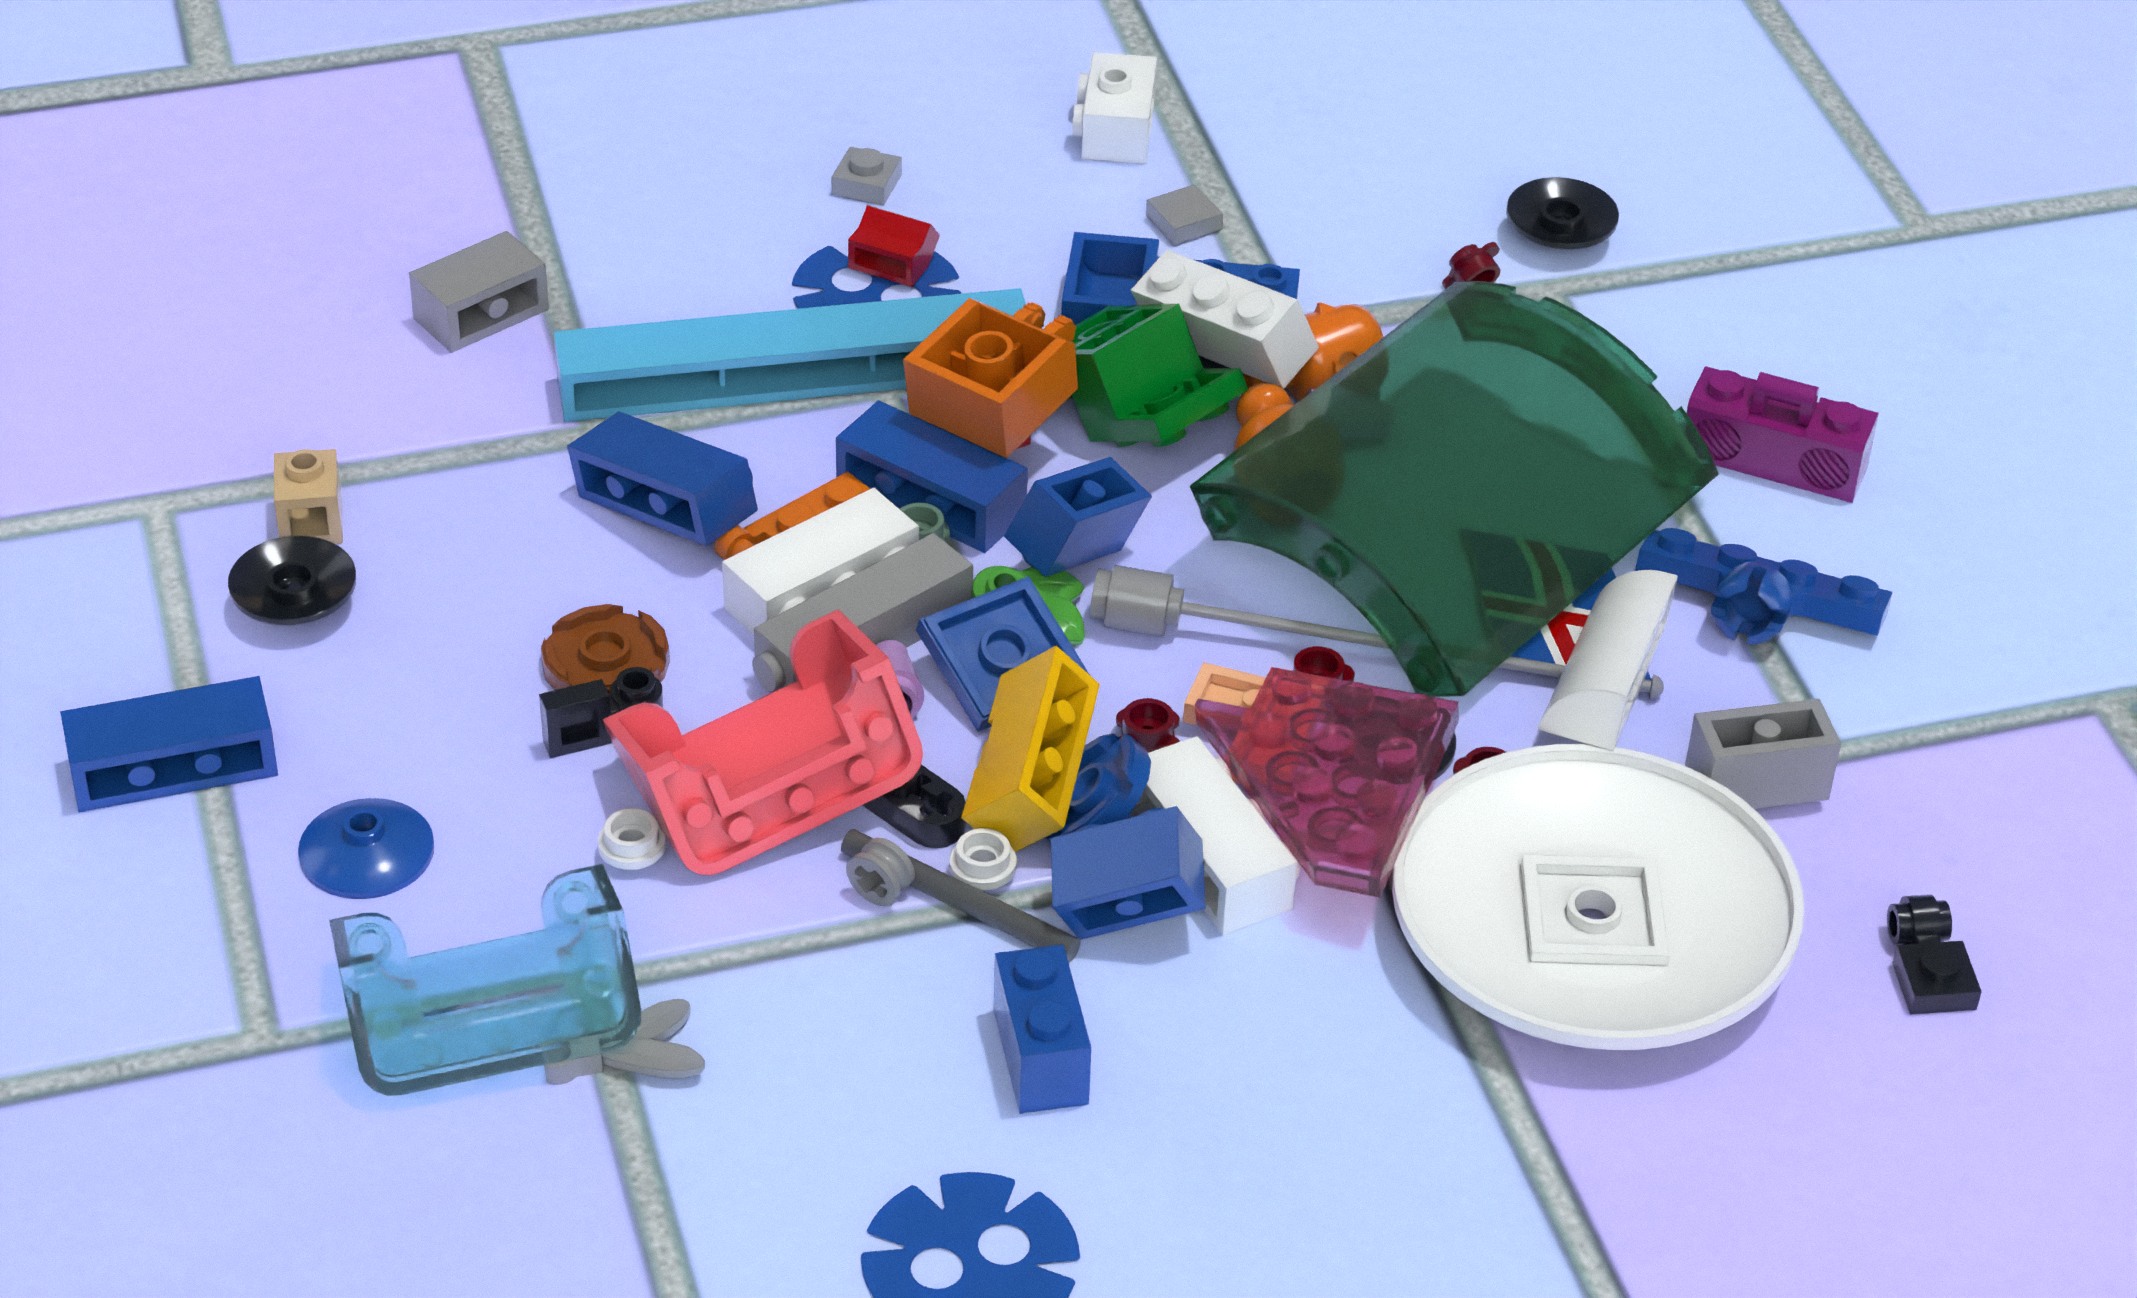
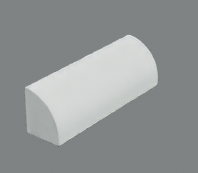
M1638 570L1615 578L1602 589L1542 716L1538 730L1607 750H1615L1666 629L1678 578L1677 575L1656 570Z

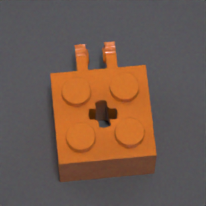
M969 298L903 359L909 414L1007 458L1078 389L1075 343L1072 342L1077 326H1075L1072 319L1058 315L1057 318H1054L1053 322H1050L1042 329L1046 313L1042 306L1033 302L1023 305V308L1019 309L1012 316L978 300Z

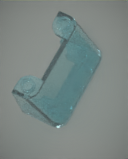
M598 864L566 871L555 876L546 885L541 896L543 930L408 957L405 939L400 927L388 916L373 912L330 919L329 923L358 1068L363 1081L373 1091L386 1096L405 1095L611 1051L626 1045L636 1035L641 1024V1005L624 910L604 865Z

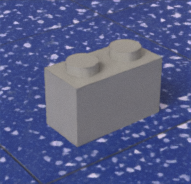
M507 230L409 272L413 319L451 353L549 310L546 263Z
M1820 699L1694 713L1685 766L1725 786L1746 801L1753 809L1825 801L1830 798L1841 741Z

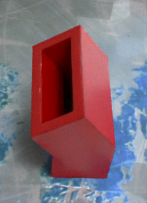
M867 205L859 227L848 239V268L913 287L928 268L940 235L930 223Z

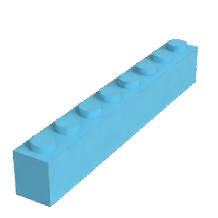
M1016 288L554 331L557 379L564 422L609 418L618 411L632 416L906 389L903 359L969 298L978 300L1012 316L1019 309H1022L1026 302L1022 289Z

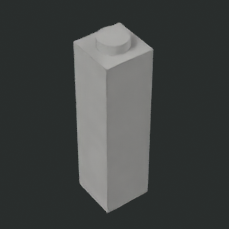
M932 533L754 627L755 657L752 660V667L757 680L766 690L774 692L796 682L797 678L791 666L789 655L793 638L808 623L837 609L854 623L875 645L885 640L898 641L906 648L921 640L916 632L919 619L972 599L973 564L936 534Z

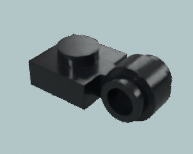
M631 667L618 674L616 680L611 685V694L608 693L602 679L539 694L542 738L549 757L554 758L611 744L612 742L603 719L630 706L644 702L658 704L663 707L661 682L650 670L642 667Z
M1932 894L1903 896L1899 903L1890 904L1887 911V928L1890 940L1893 944H1905L1896 946L1892 965L1910 1015L1977 1010L1982 991L1963 940L1948 941L1952 934V915L1947 901L1936 900Z

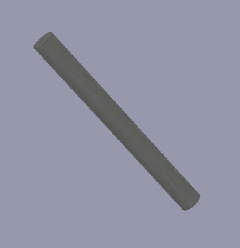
M851 829L842 841L841 852L853 857L855 854L861 853L864 845L873 838L855 829ZM907 855L915 869V879L911 883V887L1035 948L1064 944L1068 963L1077 955L1081 943L1079 938Z

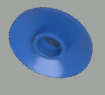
M382 798L356 799L335 805L314 818L300 838L298 855L303 873L311 883L321 890L344 898H376L392 894L409 886L426 871L434 854V837L427 820L418 811L406 804Z

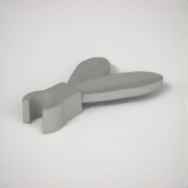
M684 999L660 1001L604 1036L600 1043L598 1042L597 1033L572 1038L553 1036L543 1040L540 1043L542 1060L546 1062L544 1064L546 1082L560 1085L569 1083L576 1077L603 1072L602 1061L610 1067L661 1078L680 1079L701 1073L705 1069V1060L701 1054L688 1046L663 1041L683 1027L690 1016V1003ZM556 1058H564V1060L558 1062L551 1061Z

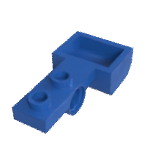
M1074 232L1061 301V315L1072 319L1076 325L1107 306L1138 305L1131 289L1160 257L1159 239ZM1218 259L1196 260L1297 299L1300 269L1286 268L1275 264L1251 265L1229 263Z

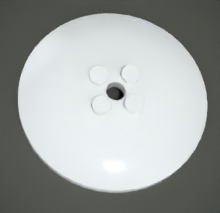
M1553 744L1528 747L1484 759L1459 771L1430 792L1414 810L1405 824L1398 841L1393 865L1392 894L1401 930L1415 955L1441 985L1470 1007L1507 1027L1537 1038L1583 1048L1643 1050L1667 1047L1705 1037L1740 1021L1767 1000L1784 980L1795 959L1803 929L1804 898L1798 871L1789 851L1778 834L1756 810L1725 786L1689 767L1656 755L1615 747L1614 751L1590 744ZM1596 909L1602 911L1606 918L1591 919L1578 911Z

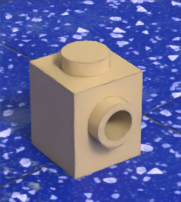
M302 449L294 452L274 453V505L279 538L310 536L321 538L334 544L343 543L342 493L336 449Z

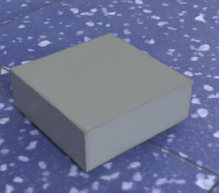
M1195 184L1146 200V216L1174 245L1222 230L1223 213Z

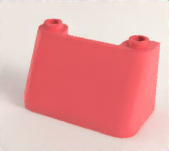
M839 609L808 623L793 638L789 655L791 666L797 678L796 682L686 734L681 735L677 723L666 709L653 703L644 702L633 705L603 719L617 754L673 850L691 871L700 875H714L724 872L903 786L919 770L923 758L922 744L891 661Z

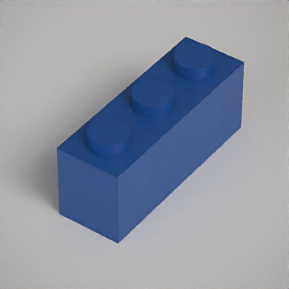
M880 400L835 437L836 477L848 471L870 489L875 488L899 509L911 503H927L937 507L943 513L944 521L949 526V537L983 553L991 549L1005 535L1027 496V467Z
M618 411L567 445L580 498L706 547L758 511L752 483L753 475L747 458Z
M260 676L60 711L78 812L278 776L272 728Z

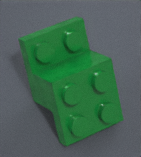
M1179 303L1107 306L1075 325L1077 327L1072 342L1075 343L1078 389L1072 396L1090 442H1115L1117 447H1126L1138 442H1151L1153 447H1164L1183 439L1187 434L1185 428L1194 422L1210 420L1227 412L1230 408L1228 402L1248 390L1241 368L1203 369Z

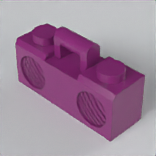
M1705 366L1689 398L1679 456L1853 503L1868 468L1879 412L1860 408L1849 402L1834 401L1820 397L1819 402H1817L1819 387L1760 372L1756 380L1741 376L1734 371L1718 370Z

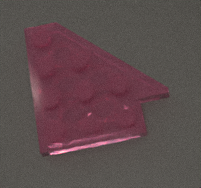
M1271 667L1251 708L1197 699L1195 715L1196 725L1224 760L1250 798L1258 804L1264 817L1315 885L1380 898L1459 723V702L1424 694L1367 685L1360 682L1345 681Z

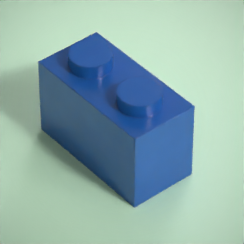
M1107 457L1034 481L1004 537L1022 554L1023 559L1028 565L1038 569L1045 577L1121 551L1150 502L1152 495L1112 457Z
M1177 806L1166 809H1149L1142 812L1139 816L1104 825H1087L1081 827L1076 832L1051 838L1052 908L1080 940L1206 909L1202 838Z
M1064 944L995 953L993 1011L1019 1114L1089 1105L1092 1047Z

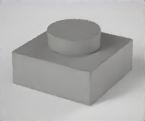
M850 146L831 176L832 195L884 206L902 176V157L881 153L872 148Z

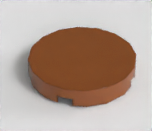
M612 604L583 607L561 617L552 626V634L547 640L544 637L541 645V658L545 679L554 690L602 679L608 693L611 694V685L623 670L631 667L646 668L662 682L665 679L670 663L669 644L665 629L651 615L638 610L637 617L633 614L623 613V606Z

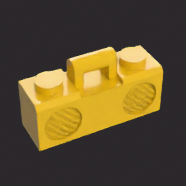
M1054 646L1000 676L988 722L992 725L988 740L982 746L961 817L974 829L988 828L1002 833L1008 839L1010 846L1015 852L1064 828L1100 684L1059 647Z

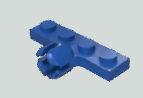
M1665 528L1661 531L1652 529L1639 549L1635 571L1656 570L1678 576L1676 583L1705 590L1716 595L1711 605V615L1716 626L1727 638L1734 641L1739 632L1748 635L1746 643L1748 645H1757L1770 641L1781 631L1787 618L1794 615L1878 636L1888 614L1893 594L1892 591L1879 588L1875 581L1866 577L1848 575L1838 578L1819 573L1815 566L1804 561L1788 559L1777 562L1758 557L1754 550L1743 545L1724 544L1720 547L1697 541L1696 536L1692 533L1677 528Z

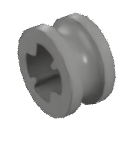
M876 837L870 839L862 848L861 853L855 854L846 865V874L856 892L865 900L878 906L892 904L899 896L900 891L907 889L915 879V869L910 858L898 845L885 838Z

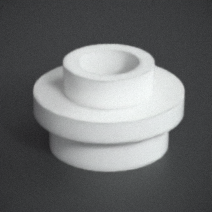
M638 808L622 809L610 815L598 836V849L602 859L609 865L624 870H637L654 864L661 858L666 847L665 834L657 823L656 818L651 813Z
M978 828L966 832L959 838L957 845H955L950 853L949 867L954 878L979 890H992L1002 887L1014 877L1017 869V857L1008 839L1002 833L993 829Z

